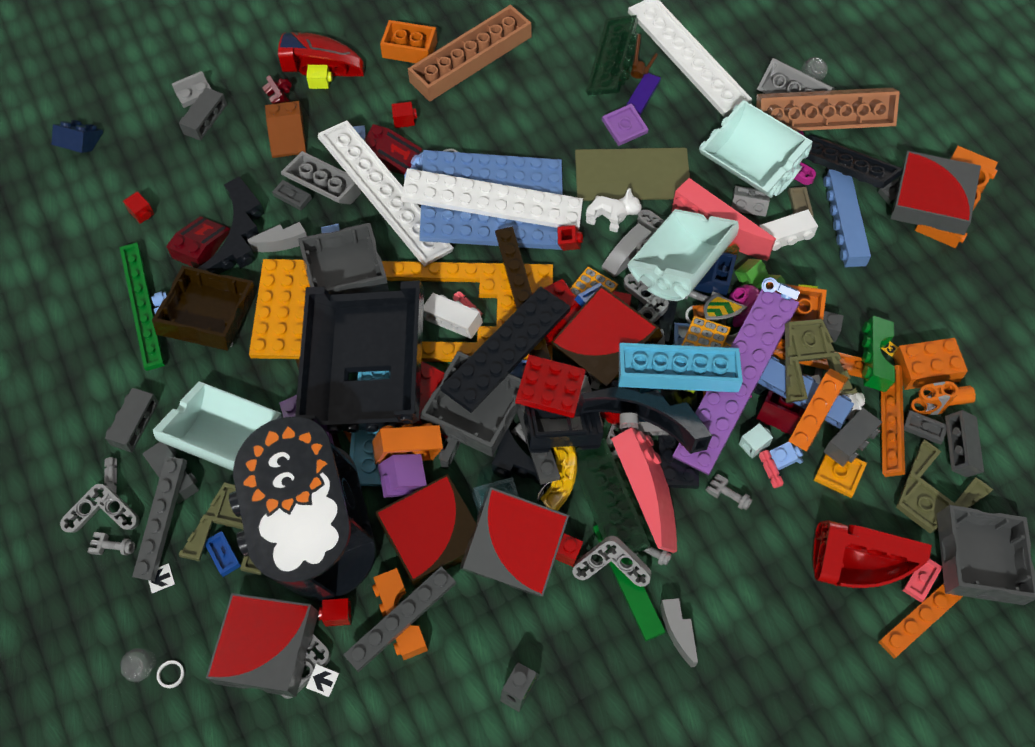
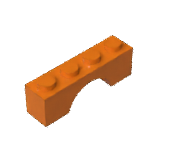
M831 368L825 373L788 442L804 451L810 448L827 414L849 379L848 377Z
M397 568L373 577L375 584L372 585L375 596H380L382 600L379 607L383 616L388 615L396 608L399 600L406 594ZM410 625L396 638L397 642L393 643L397 656L402 655L403 660L428 651L419 626Z

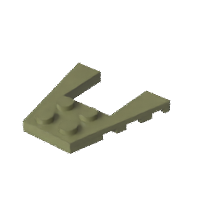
M822 319L794 321L785 324L787 403L808 399L799 364L801 361L827 359L829 369L831 368L851 379L848 371H844L839 361L841 357L838 352H835L831 344L833 340ZM849 379L839 396L857 393L856 388H852Z
M924 439L920 444L896 508L931 534L938 529L937 513L949 505L969 508L990 494L993 489L975 477L955 503L920 478L941 453L939 449Z
M224 482L210 504V508L202 516L199 525L188 538V542L183 550L179 552V557L200 561L213 523L243 529L241 516L237 517L234 514L229 502V494L236 491L235 485ZM244 556L240 567L241 571L261 575L262 572L256 568L250 557Z

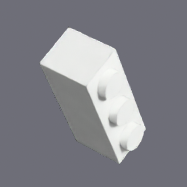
M805 210L759 225V227L776 238L772 249L776 251L783 246L794 245L798 241L811 239L814 237L818 225L809 210Z
M432 293L424 304L423 316L425 320L469 339L473 338L483 323L480 312L476 308H469L459 301L448 299L444 295Z

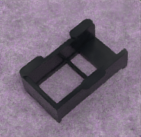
M525 406L523 417L529 451L531 453L550 452L551 447L579 446L581 450L599 449L604 433L599 412L580 414L576 408L574 417L580 416L582 430H572L570 417ZM536 419H567L569 430L538 432Z

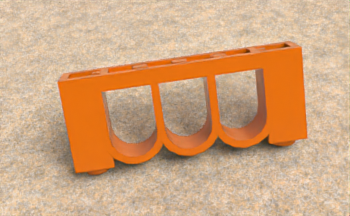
M957 146L951 160L981 166L974 210L989 179H994L998 171L995 169L998 162ZM917 225L915 229L916 232L953 248H956L959 242L963 243L968 234L951 233L926 225Z

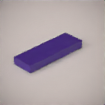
M650 73L645 74L626 106L632 103L641 116L661 82V78Z

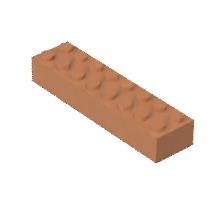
M509 5L409 67V82L430 102L531 38V22L512 5Z
M894 88L757 94L756 107L795 131L896 126L900 91Z

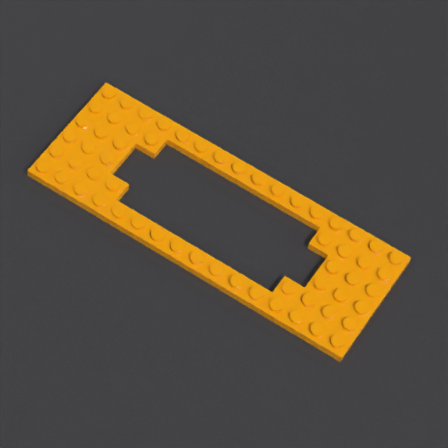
M263 259L249 350L250 358L300 359L306 288L310 287L303 260ZM382 261L387 281L480 282L479 298H497L496 326H480L477 331V342L422 341L421 362H452L458 351L472 356L516 311L503 263L432 262L424 267L421 262ZM524 264L532 294L540 286L545 288L553 284V264ZM551 344V345H549V346H547V347H548V351H549V354H550V358H551V360H552V344Z

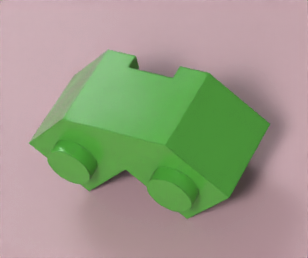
M748 259L735 271L741 285H754L759 291L762 289V281L767 277H773L779 283H786L781 275H769L765 264L760 259Z

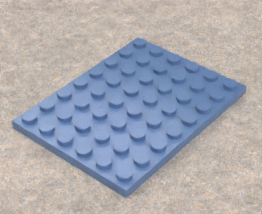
M423 150L422 171L563 195L561 159ZM421 205L419 241L498 246L495 230L513 226L518 247L562 250L558 245V228Z

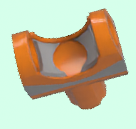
M950 381L927 384L920 389L919 397L911 402L910 410L924 416L942 414L948 406L974 403L976 393L971 385L957 387L956 384ZM925 390L931 391L927 395H924L923 391ZM914 404H921L924 410H917Z

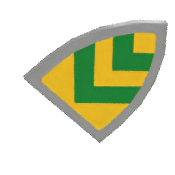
M715 294L705 303L704 316L706 320L719 322V324L726 326L727 318L742 313L747 309V306Z

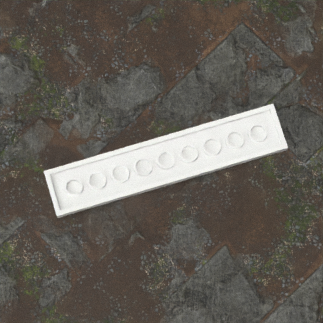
M644 0L628 8L629 15L723 117L731 114L734 107L743 100L751 103L752 98L659 0Z
M347 120L318 133V139L424 267L453 251V246L450 243L419 241L421 208L415 203L401 201L402 185Z
M407 168L401 195V201L555 228L576 225L578 230L583 198Z

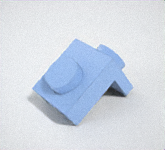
M790 442L770 451L771 458L774 460L778 470L796 462L799 464L804 462L801 457L804 455L802 449Z

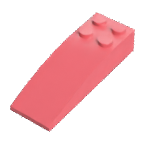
M690 178L675 191L672 212L677 209L702 214L706 219L714 216L738 221V234L728 248L765 261L769 260L776 240L771 234Z
M631 427L611 440L658 549L675 553L677 552V536L674 509L669 487L660 465L662 463L661 458L652 447L654 445L652 438Z

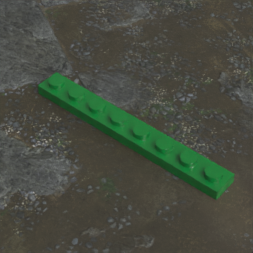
M136 242L119 248L143 366L146 371L163 367L165 364L159 335H156L152 322L154 312L140 246Z

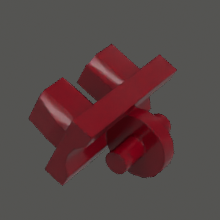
M270 75L267 76L268 83L262 89L268 96H271L269 98L271 103L290 102L285 93L290 92V81L281 78L277 83Z

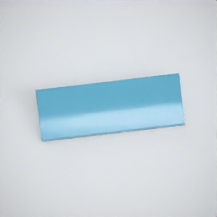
M638 343L619 344L618 387L739 392L743 382L739 348Z

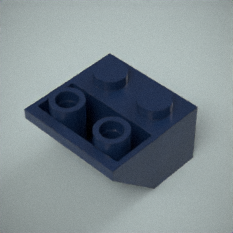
M71 120V122L60 121V124H53L51 145L80 153L91 152L102 136L103 130L98 129L96 125H83L81 121Z
M723 252L694 290L710 294L714 291L726 297L737 255Z

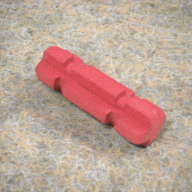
M458 291L454 294V301H459L469 308H476L462 292Z
M762 451L759 453V458L761 462H764V469L769 479H771L770 482L773 488L783 486V479L779 476L780 473L774 460L771 459L770 451Z

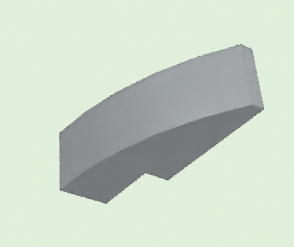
M298 222L285 229L281 225H277L247 240L253 252H277L300 246L298 238L307 237L301 223Z
M638 223L615 246L603 263L602 269L615 278L628 267L627 264L636 255L637 245L651 237L652 232Z
M679 598L662 600L660 608L667 632L682 658L690 667H695L698 659L691 619H682Z

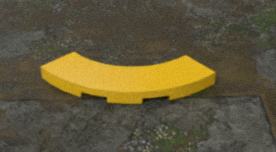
M575 446L552 447L560 480L553 481L545 494L540 498L547 508L558 511L573 489L577 475Z

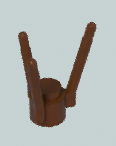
M641 34L637 36L635 57L630 73L636 79H641L644 74H648L650 67L658 56L655 53L647 67H645L644 62L638 61Z

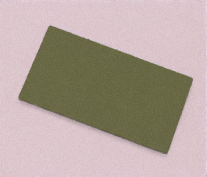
M687 148L575 150L577 198H583V201H594L597 195L619 200L625 196L628 188H631L632 195L639 200L674 199L675 191L690 178Z

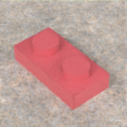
M929 559L926 564L912 573L902 591L922 603L939 575L942 566Z

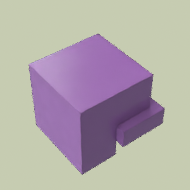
M421 454L392 455L378 464L384 498L405 497L427 485Z

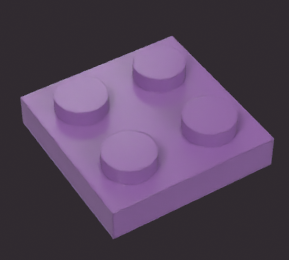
M632 103L602 116V122L618 146L648 133L649 129Z

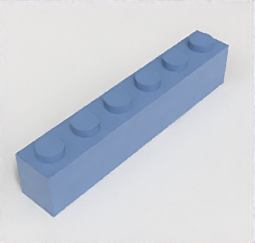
M829 169L827 175L824 176L823 183L824 187H827V201H830L831 205L830 215L834 218L833 228L837 231L836 241L841 249L840 259L843 260L844 267L867 266L871 254L853 179L851 176H846L841 172Z
M772 356L758 384L786 399V366ZM808 375L803 376L808 399L793 402L805 410L819 386ZM845 395L838 396L825 421L840 429L853 409L854 403H852V400Z

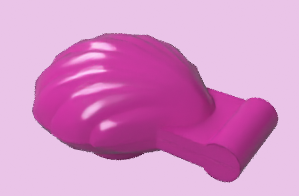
M741 285L729 295L730 300L747 306L746 310L734 316V327H742L760 293L759 289L754 285Z

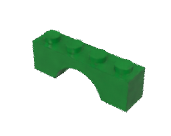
M872 316L862 327V377L864 386L886 392L895 383V366L884 358L880 348L885 347L894 337V322Z

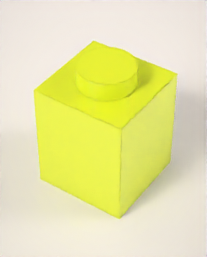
M308 65L306 78L309 89H329V84L332 82L333 77L332 72H329L328 65Z

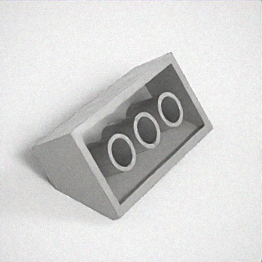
M772 58L757 90L765 94L831 91L836 89L775 58Z
M303 151L281 171V175L340 204H352L361 194L360 188L346 172Z

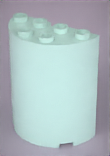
M743 100L734 107L728 117L723 119L722 127L713 130L710 138L700 145L699 150L702 155L772 198L773 195L778 196L797 176L802 168L800 163L802 159L808 157L813 141Z
M675 209L627 264L633 277L638 282L641 280L649 287L647 291L655 296L669 301L683 300L693 291L736 238L739 223L735 220L714 216L706 219L702 214Z
M199 381L182 398L179 407L172 409L153 429V434L159 442L233 471L235 458L244 441L260 426L281 418V413Z

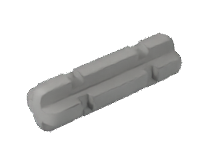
M109 457L104 460V467H106L104 469V485L106 484L116 493L117 468L115 467H117V459Z

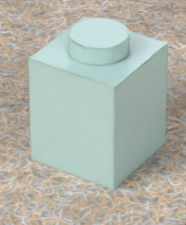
M759 423L741 437L739 445L751 458H754L770 446L773 437L771 432Z

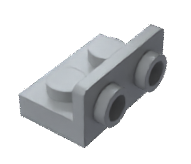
M202 71L172 83L175 94L183 108L194 104L206 87L211 89Z
M735 186L731 207L738 212L765 217L770 197L757 189Z

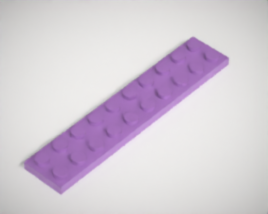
M761 289L730 347L739 348L743 382L739 392L707 391L695 413L712 434L707 450L689 454L684 446L679 443L673 458L710 475L785 333V324L790 322L799 306L798 301L791 298L787 300L777 292H764Z

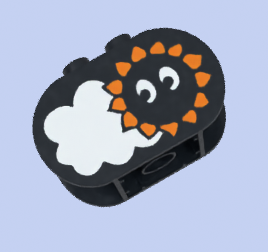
M284 417L260 426L240 447L233 467L236 491L229 494V502L234 514L242 518L244 530L237 532V543L241 553L245 557L249 556L256 568L264 575L303 598L322 601L336 599L348 594L368 576L376 556L375 540L354 461L344 450L334 446L326 431L310 419Z

